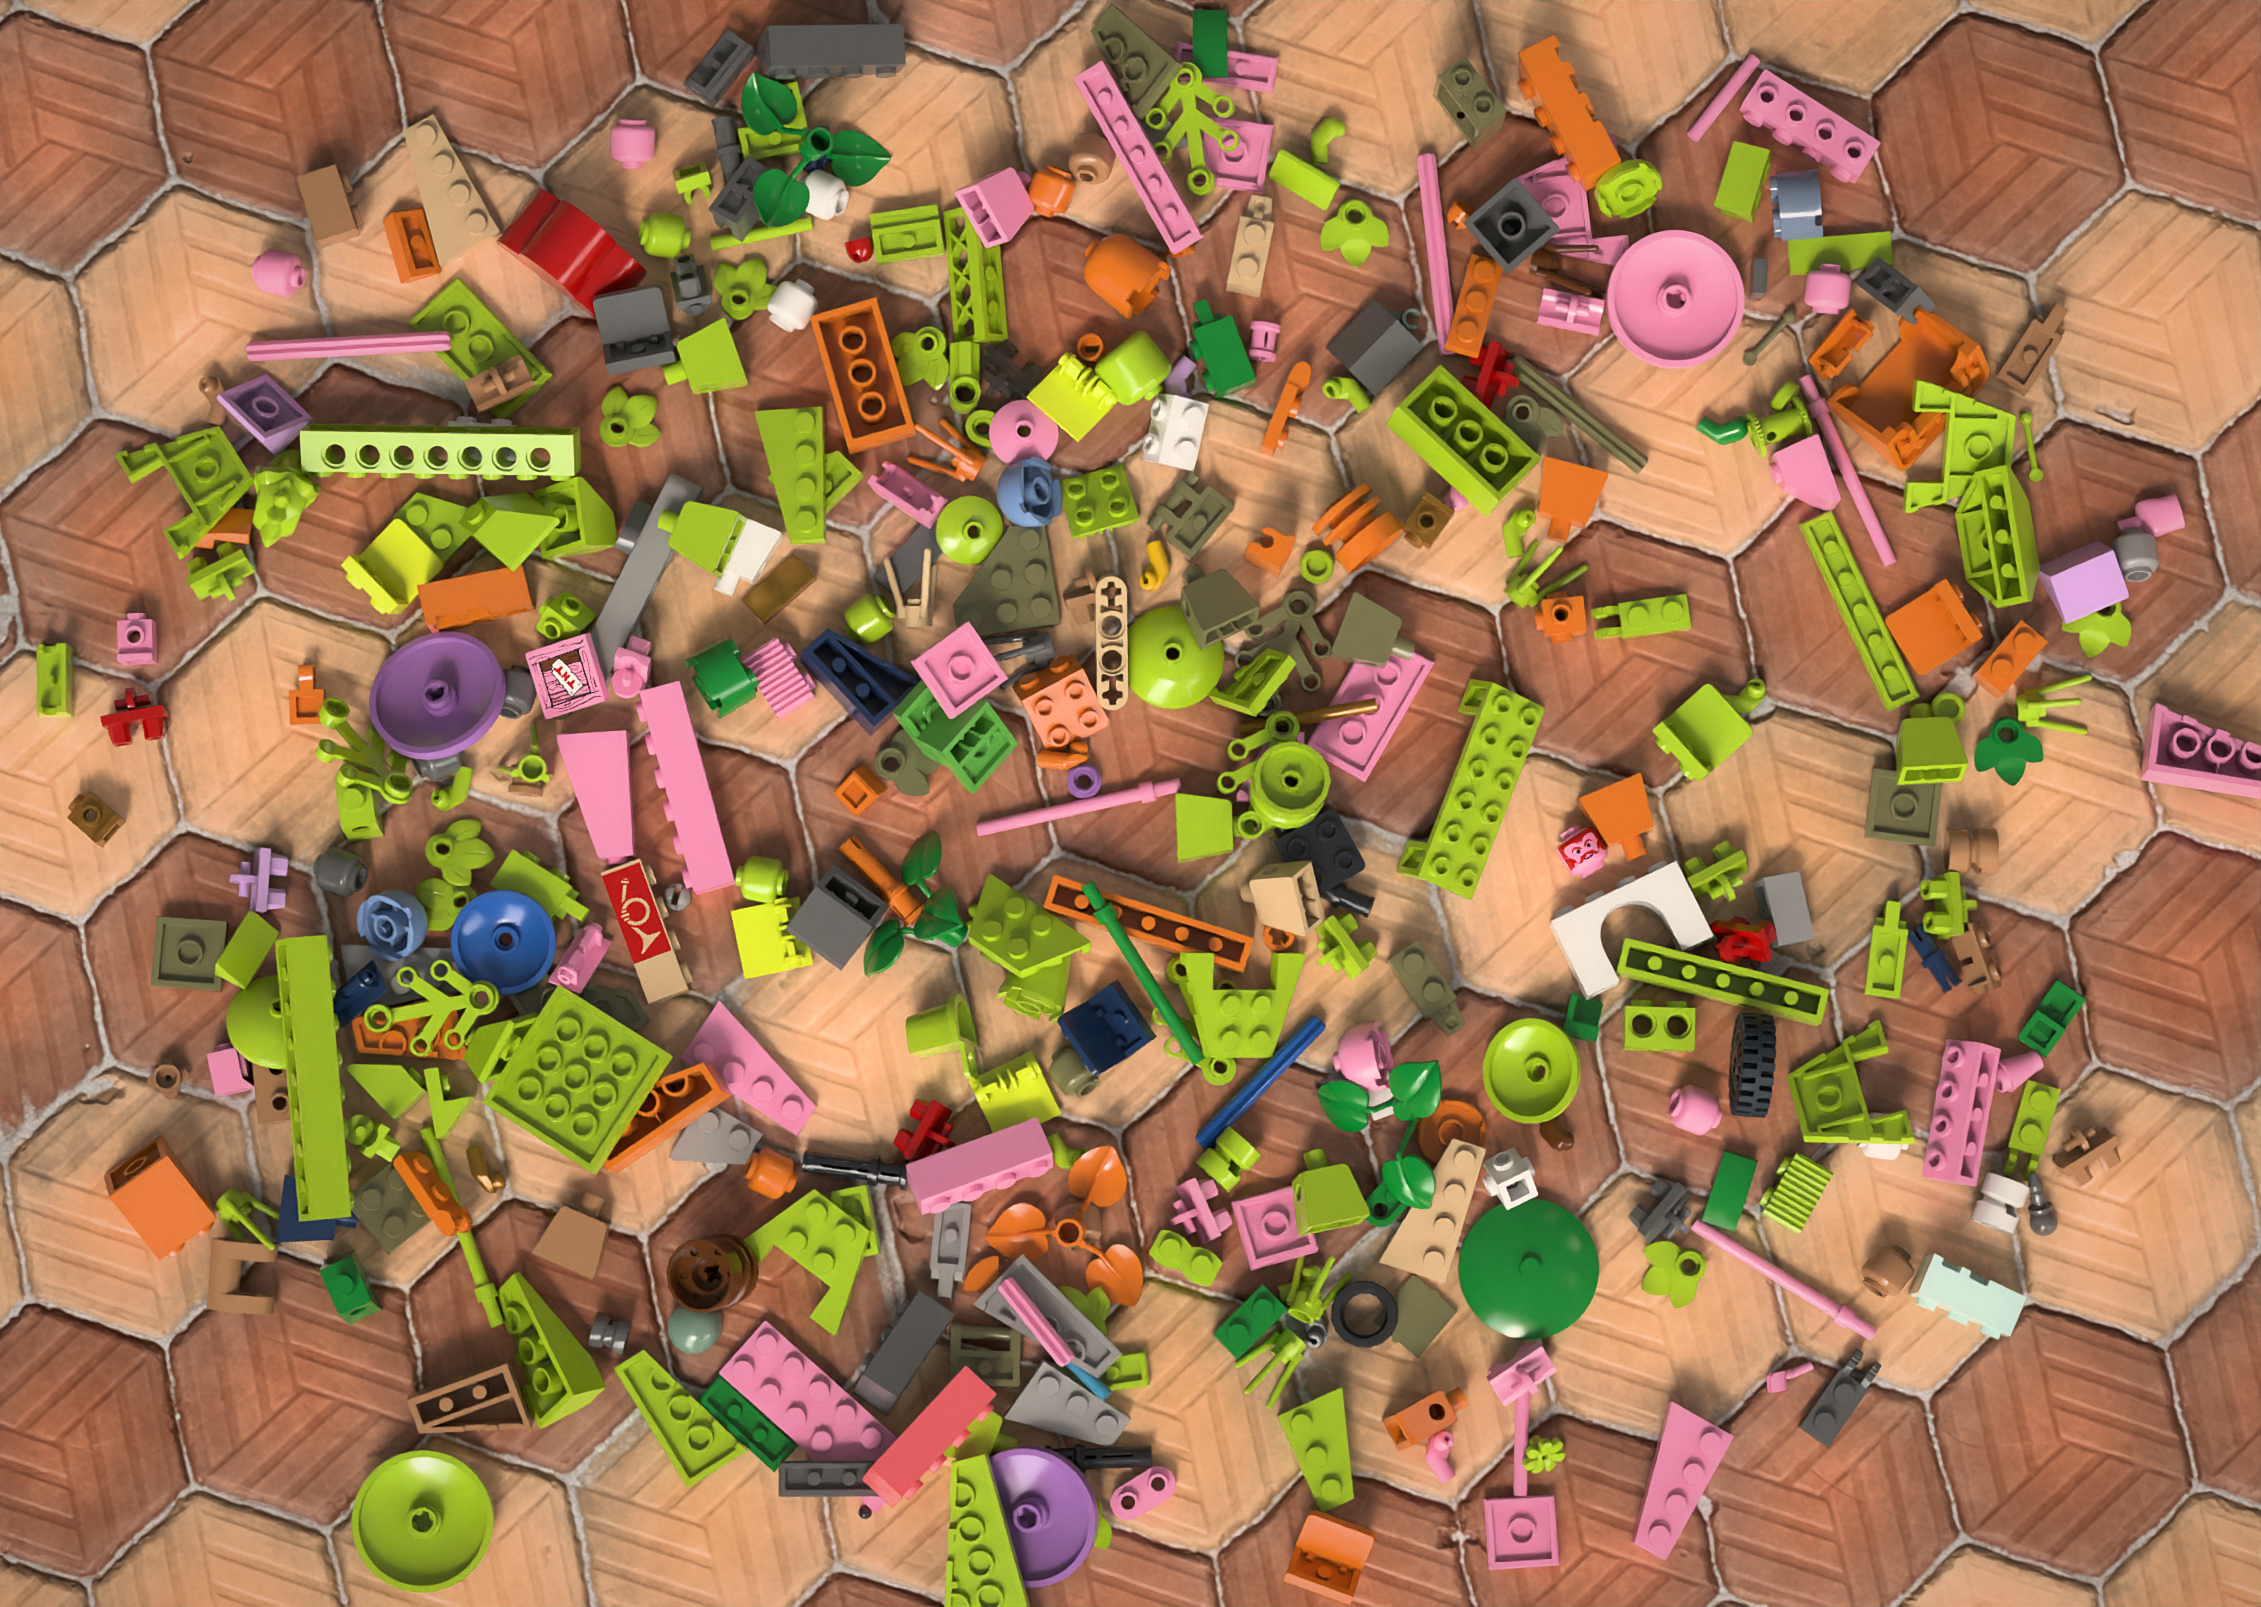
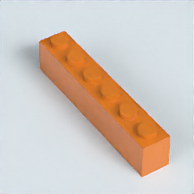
M1053 875L1043 909L1050 914L1109 932L1105 925H1100L1093 914L1095 909L1081 889L1085 884ZM1099 889L1106 902L1112 903L1118 913L1116 918L1131 940L1180 955V952L1214 953V966L1243 975L1254 938Z

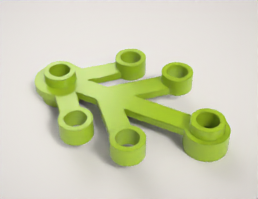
M1182 62L1181 64L1184 66L1169 84L1170 90L1157 108L1149 110L1145 119L1148 126L1152 129H1163L1167 125L1168 114L1179 100H1182V114L1162 142L1155 143L1153 147L1156 151L1160 147L1167 148V155L1161 159L1162 163L1165 164L1172 159L1173 150L1185 133H1187L1192 171L1187 177V185L1196 195L1207 196L1216 187V177L1206 168L1201 130L1217 140L1219 146L1227 152H1232L1239 147L1240 138L1234 131L1225 130L1197 110L1196 96L1212 105L1213 111L1222 118H1228L1234 113L1235 104L1229 97L1220 96L1204 85L1202 72L1196 65L1190 62ZM1184 73L1190 74V82L1186 85H1181L1179 81L1180 76ZM1228 101L1230 105L1228 111L1224 113L1219 112V103ZM1156 113H1161V123L1153 125L1151 122L1152 116ZM1233 135L1235 138L1233 145L1229 147L1224 146V137ZM1203 174L1206 177V182L1203 186L1198 187L1195 185V178Z
M336 697L326 698L318 712L320 723L326 728L336 729L353 750L339 746L332 740L322 739L315 749V756L325 763H330L336 758L369 769L374 774L358 771L351 764H343L336 774V781L341 786L351 788L358 783L378 790L390 803H407L413 795V783L405 774L406 764L410 757L404 756L391 748L386 757L387 763L391 766V772H389L382 763L385 741L377 732L373 722L365 733L367 740L370 742L368 747L346 721L350 712L348 705Z
M1276 711L1266 720L1265 729L1243 740H1233L1227 748L1228 756L1234 761H1242L1250 750L1270 742L1269 749L1279 743L1297 742L1296 737L1300 731L1299 722L1288 711ZM1276 724H1286L1288 732L1283 735L1279 734L1276 731ZM1233 745H1242L1244 754L1242 756L1234 755L1232 752ZM1258 760L1234 772L1222 773L1217 779L1218 790L1224 794H1230L1236 790L1239 784L1252 779ZM1230 777L1234 782V786L1230 789L1224 788L1221 783L1222 778ZM1251 802L1248 811L1244 812L1236 823L1238 834L1246 840L1257 839L1265 830V821L1257 815ZM1253 821L1256 824V831L1252 833L1247 832L1244 829V822Z
M1175 957L1166 964L1164 975L1170 984L1179 987L1191 1020L1180 1015L1178 1016L1192 1038L1200 1041L1194 1018L1196 1009L1193 996L1188 993L1186 981H1188L1187 972L1185 976H1180L1176 973V965L1181 964L1180 957ZM1227 979L1217 983L1214 988L1220 989L1221 985H1227L1230 989H1237L1235 983ZM1155 1006L1151 1011V1020L1159 1026L1167 1025L1165 1020H1160L1157 1017L1156 1012L1158 1009ZM1175 1036L1165 1041L1163 1050L1168 1057L1180 1058L1191 1063L1181 1045L1179 1053H1173L1170 1050L1169 1044L1171 1041L1179 1043ZM1205 1057L1195 1064L1201 1068L1204 1079L1216 1086L1227 1084L1236 1073V1063L1233 1058ZM1215 1062L1223 1063L1225 1067L1224 1073L1219 1074L1214 1070Z
M437 960L431 965L430 972L432 977L438 981H447L463 993V995L449 997L422 979L416 968L411 966L403 967L397 972V982L402 987H410L429 1001L393 1009L384 1004L372 1005L364 1014V1023L369 1030L379 1033L389 1030L395 1022L432 1015L419 1036L414 1037L410 1042V1050L414 1055L426 1056L431 1053L433 1049L432 1041L452 1011L466 1008L455 1028L448 1030L444 1035V1043L449 1049H461L467 1042L466 1034L478 1016L488 1015L497 1008L500 995L496 986L485 980L472 983L456 972L448 960ZM441 963L445 964L448 969L444 977L439 976L436 971L437 966ZM407 970L411 971L414 975V979L410 984L405 983L403 980V973ZM481 991L486 992L488 995V1001L484 1005L480 1004L477 1000V995ZM380 1011L386 1015V1022L383 1025L378 1024L375 1019L376 1014ZM454 1032L458 1033L461 1037V1042L457 1046L450 1042V1036ZM419 1039H423L427 1043V1048L424 1052H419L416 1049V1043Z

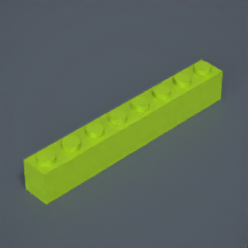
M327 935L283 938L275 941L299 1222L351 1217V1210L354 1207V1195L352 1190L349 1189L348 1183L351 1160L345 1148L348 1125L342 1114L345 1090L339 1079L342 1055L336 1045L339 1021L333 1010L336 986L333 978L330 976L333 951L330 943L327 941Z

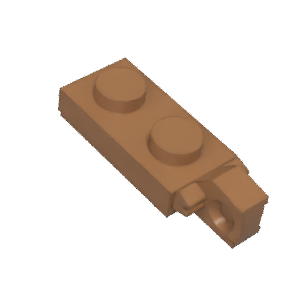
M2056 303L2046 318L2038 314L2036 319L2032 320L1995 378L2025 396L2062 340L2065 330L2058 325L2068 310Z

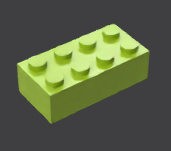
M1441 365L1396 407L1386 422V425L1486 518L1530 475L1542 459Z

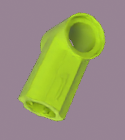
M959 341L949 344L948 402L956 413L968 414L978 406L981 394L980 344L971 341ZM963 388L968 389L972 392L974 398L969 402H962L956 397L955 392Z

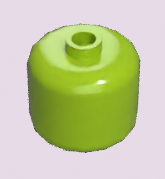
M1136 330L1095 365L1096 374L1104 384L1114 391L1113 393L1118 397L1117 400L1125 406L1133 405L1143 397L1147 402L1164 389L1160 383L1167 378L1172 369L1169 359L1144 330Z

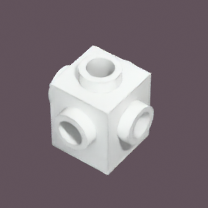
M1514 1147L1482 1162L1487 1174L1482 1179L1491 1197L1497 1195L1507 1210L1538 1195L1532 1179L1536 1175L1528 1157L1521 1158Z

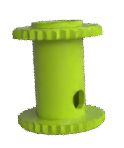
M1797 396L1792 397V409L1757 419L1752 410L1746 414L1748 434L1753 447L1760 457L1767 455L1766 445L1800 434L1803 439L1812 436L1808 412L1801 399Z

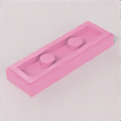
M1177 41L1174 57L1180 63L1190 62L1193 64V44ZM1227 50V78H1203V82L1273 93L1278 58ZM1184 73L1180 76V79L1191 80V76L1188 73Z

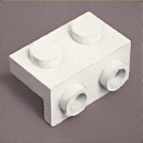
M1158 393L1151 407L1152 419L1149 432L1143 442V460L1194 472L1209 404L1177 395Z

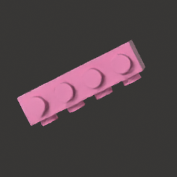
M1764 69L1739 111L1744 113V119L1756 127L1763 125L1773 132L1772 136L1777 141L1787 146L1790 143L1802 150L1801 155L1814 164L1821 162L1831 169L1830 173L1835 178L1845 183L1849 180L1855 184L1881 144L1872 136L1767 69Z
M1946 1040L1939 1084L1936 1090L1933 1117L1930 1123L1927 1150L1923 1161L1922 1177L1943 1183L1976 1187L2001 1049L1979 1042Z
M1036 1117L906 1164L907 1180L921 1214L924 1215L929 1212L940 1213L949 1208L951 1204L959 1201H973L989 1190L995 1188L1000 1190L1006 1189L1022 1178L1028 1176L1034 1178L1045 1174L1050 1168H1053V1152Z

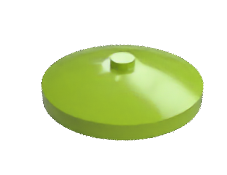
M417 1450L402 1453L379 1465L367 1477L359 1489L352 1511V1534L362 1561L380 1580L392 1587L407 1592H435L464 1580L484 1559L494 1533V1507L489 1491L482 1479L462 1460L447 1453L433 1450Z

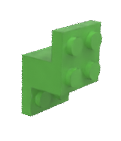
M923 679L892 712L923 755L949 768L963 788L972 794L981 787L1019 744L988 701L982 698L955 718L949 719Z

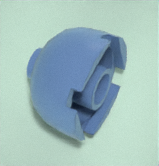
M1029 457L1010 465L998 480L997 503L1008 520L1015 525L1030 528L1048 525L1054 522L1052 521L1053 517L1059 516L1061 512L1063 497L1060 482L1058 479L1052 480L1048 470L1053 468L1041 457Z
M389 889L372 895L360 905L357 915L360 936H366L367 941L371 944L367 948L382 960L396 961L412 954L424 942L429 927L428 916L424 906L415 896L402 890Z

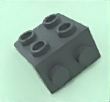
M649 284L599 294L593 297V307L603 344L608 375L626 374L632 370L661 367L667 363L676 362L671 330L661 288L658 284Z

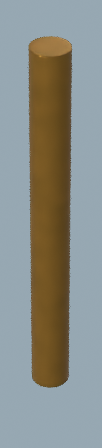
M1376 698L1292 714L1297 718L1301 726L1377 712L1378 703ZM1268 717L1240 722L1241 735H1252L1265 729ZM1284 723L1276 724V730L1288 728Z

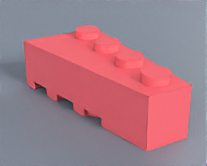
M965 1365L872 1465L862 1480L892 1508L904 1496L910 1500L924 1485L920 1481L921 1477L928 1470L934 1474L948 1459L943 1453L952 1444L958 1448L971 1434L967 1427L975 1419L981 1423L995 1408L990 1402L997 1394Z

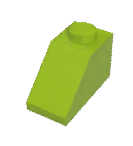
M350 1064L346 1068L359 1084L396 1121H399L428 1093L422 1086L426 1083L425 1078L413 1066L409 1070L401 1065Z

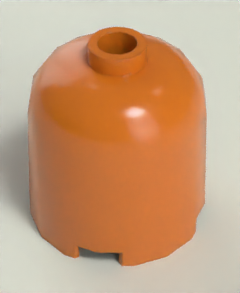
M1113 233L1101 241L1098 239L1094 240L1084 254L1087 257L1083 270L1086 284L1127 320L1131 319L1132 313L1138 317L1149 307L1159 294L1154 288L1161 278L1167 281L1171 272V267L1168 263L1135 239L1123 233Z

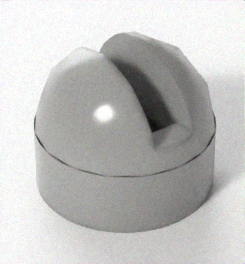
M670 884L663 893L664 902L672 911H683L691 903V892L689 889H686L684 884ZM680 888L682 890L678 903L673 905L671 903L675 889Z

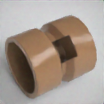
M1946 829L1943 849L1945 872L1966 874L1970 868H1973L1976 874H1996L1999 863L1997 830L1976 829L1973 834H1969L1967 829Z

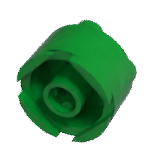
M720 638L684 660L687 670L693 667L697 673L696 676L692 677V680L712 711L719 708L717 710V717L719 719L754 700L756 692H758L757 686L759 682L749 667L743 669L738 658L741 656V653L731 638L726 641Z

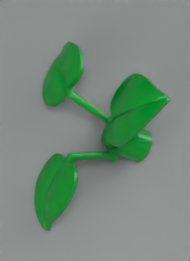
M756 72L749 76L741 97L742 115L748 127L761 136H768L777 128L780 133L802 137L799 141V151L803 159L789 177L780 169H770L763 172L753 186L755 206L762 222L768 227L777 228L789 225L806 211L810 200L809 189L805 184L795 181V178L810 161L819 160L824 155L828 159H833L831 162V172L835 177L842 179L845 185L850 187L865 185L890 162L892 157L879 143L857 131L843 130L832 136L827 129L822 127H816L810 132L806 127L803 129L784 127L783 125L793 121L797 110V103L791 91L783 84L763 77Z
M936 831L921 838L909 850L901 867L903 882L908 885H913L917 882L918 887L928 897L925 909L921 910V915L916 920L914 928L905 926L900 928L897 920L890 919L882 923L873 932L866 945L863 960L864 973L867 977L884 972L898 960L904 947L903 936L906 934L915 935L921 941H933L937 938L951 947L959 946L967 935L968 926L959 915L957 898L954 891L944 887L932 893L925 884V879L935 874L941 860V839Z
M1439 1061L1405 1062L1397 1065L1389 1075V1087L1393 1097L1376 1106H1368L1369 1093L1364 1087L1353 1081L1333 1080L1324 1083L1317 1091L1318 1099L1329 1120L1343 1131H1361L1368 1124L1369 1118L1367 1113L1374 1114L1390 1106L1393 1107V1112L1398 1119L1409 1121V1125L1396 1152L1397 1159L1387 1160L1382 1166L1383 1181L1388 1191L1403 1204L1417 1209L1431 1208L1436 1190L1434 1172L1430 1165L1422 1158L1415 1155L1404 1157V1150L1415 1125L1420 1121L1419 1117H1429L1439 1107L1442 1092Z

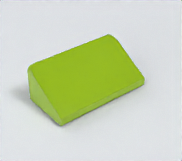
M1284 148L1280 149L1269 172L1271 180L1322 210L1329 208L1340 187V181Z
M249 910L215 965V975L246 990L280 933L257 913Z

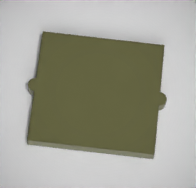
M1412 1274L1394 1296L1398 1307V1323L1391 1336L1394 1343L1399 1342L1414 1356L1419 1358L1456 1314L1457 1310L1438 1295L1439 1291L1437 1289L1432 1290ZM1385 1309L1374 1319V1322L1382 1327L1385 1321Z

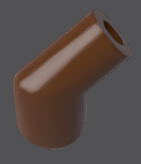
M1558 1116L1540 1123V1135L1552 1149L1567 1151L1573 1147L1575 1142L1574 1136L1571 1132H1566L1558 1123Z

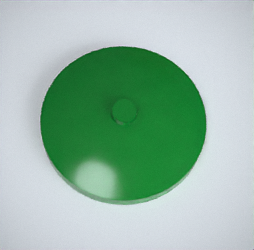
M1529 1199L1509 1210L1503 1204H1500L1486 1212L1474 1223L1467 1233L1458 1259L1460 1288L1472 1312L1494 1331L1517 1339L1544 1338L1557 1334L1571 1326L1590 1305L1598 1283L1599 1261L1597 1251L1585 1226L1563 1207L1540 1199Z

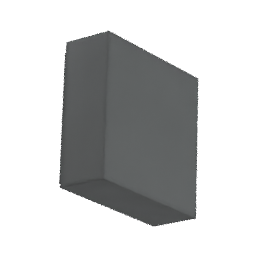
M1754 258L1750 266L1749 299L1761 300L1766 293L1767 259Z

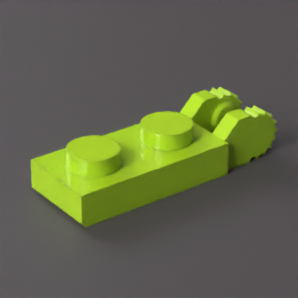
M1687 594L1618 603L1617 606H1606L1591 610L1592 618L1597 619L1618 615L1620 627H1604L1595 630V639L1614 637L1626 639L1692 628Z
M2031 1080L2025 1081L2006 1145L2008 1151L2002 1174L2010 1176L2014 1172L2018 1151L2029 1154L2027 1165L2023 1172V1181L2029 1182L2030 1172L2036 1173L2039 1157H2042L2061 1092L2060 1089Z

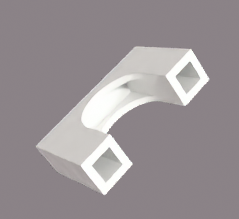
M1666 860L1649 867L1647 869L1649 874L1642 878L1636 879L1635 875L1627 877L1616 884L1618 889L1606 895L1603 890L1598 891L1584 899L1585 905L1576 909L1569 905L1553 914L1555 919L1550 921L1549 927L1586 1000L1617 986L1619 983V979L1603 949L1600 938L1603 921L1618 908L1637 905L1653 911L1664 923L1677 951L1687 953L1712 940L1714 935L1677 861L1669 865Z

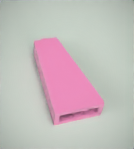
M623 730L556 735L557 744L598 858L601 861L607 860V866H620L628 863V859L636 858L628 732Z

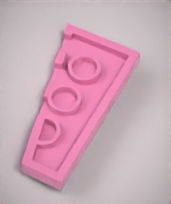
M718 1001L680 1059L692 1067L703 1062L714 1065L731 1093L798 1136L816 1109V1106L729 1010Z

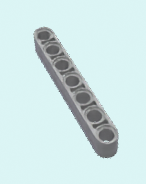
M671 473L590 634L607 687L614 675V658L617 648H627L629 640L634 635L675 552L668 546L671 533L658 528L659 517L664 509L680 514L686 501L699 503L704 491V487L674 473Z

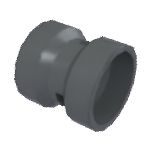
M598 1312L591 1330L589 1346L601 1348L607 1345L612 1352L623 1355L629 1340L632 1321L625 1319L611 1321L609 1315Z

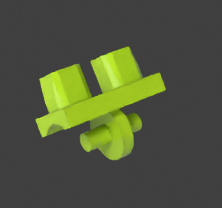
M228 541L218 546L216 551L220 560L211 565L208 564L204 557H196L187 562L189 576L185 578L199 600L210 595L215 599L225 594L231 602L236 599L233 589L244 584L243 578L255 573L251 562L243 550H239L233 542Z
M1724 841L1712 849V854L1717 863L1706 868L1700 856L1684 863L1687 883L1695 899L1709 893L1712 900L1721 895H1724L1728 902L1736 899L1733 889L1743 884L1740 876L1749 871L1746 863L1747 857L1742 849L1737 852L1729 841Z
M1948 872L1921 882V897L1923 900H1934L1935 912L1924 914V931L1937 934L1938 940H1947L1952 936L1964 934V923H1969L1968 911L1977 909V901L1966 899V888H1960L1959 872Z
M1349 912L1338 917L1332 915L1315 929L1322 939L1316 945L1324 955L1316 961L1317 964L1322 967L1329 962L1336 973L1343 969L1351 980L1359 976L1370 966L1369 962L1378 954V951L1371 941L1367 939L1357 946L1351 940L1349 935L1358 928V925Z
M354 1114L346 1120L348 1125V1136L346 1139L350 1143L355 1144V1148L371 1159L377 1153L386 1160L392 1161L401 1143L387 1134L390 1130L389 1127L374 1117L370 1120L362 1114Z

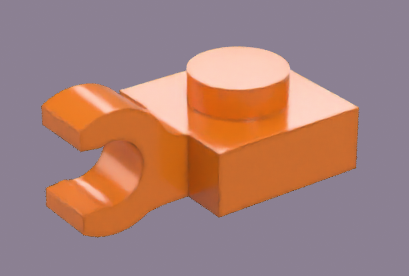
M298 665L299 690H289L290 725H322L319 721L318 712L326 699V690L315 689V666Z

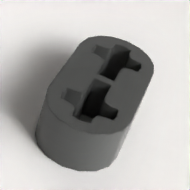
M640 498L637 499L614 548L630 555L654 505Z

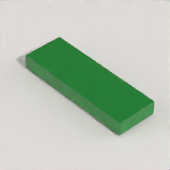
M721 1375L697 1400L773 1472L779 1468V1461H785L798 1447L795 1442Z

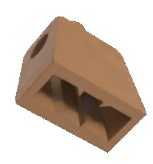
M585 1192L577 1211L562 1205L534 1247L532 1254L590 1279L597 1280L610 1230L609 1224L597 1220L605 1200Z

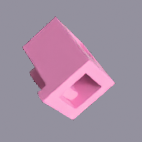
M145 613L125 614L126 620L117 621V661L123 666L158 664L156 622L152 619H147ZM134 631H139L141 634L140 640L136 643H131L129 640L130 634Z

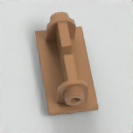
M1979 921L1968 923L1970 931H1967L1964 925V934L1953 936L1951 939L1959 960L1968 957L1973 959L1974 963L1962 967L1969 990L1973 989L1974 995H1979L1988 991L1987 984H1989L1990 990L2002 987L1999 981L2003 978L2000 965L1996 959L1992 960L1988 949L1991 946V939L1987 929L1984 926L1981 927Z

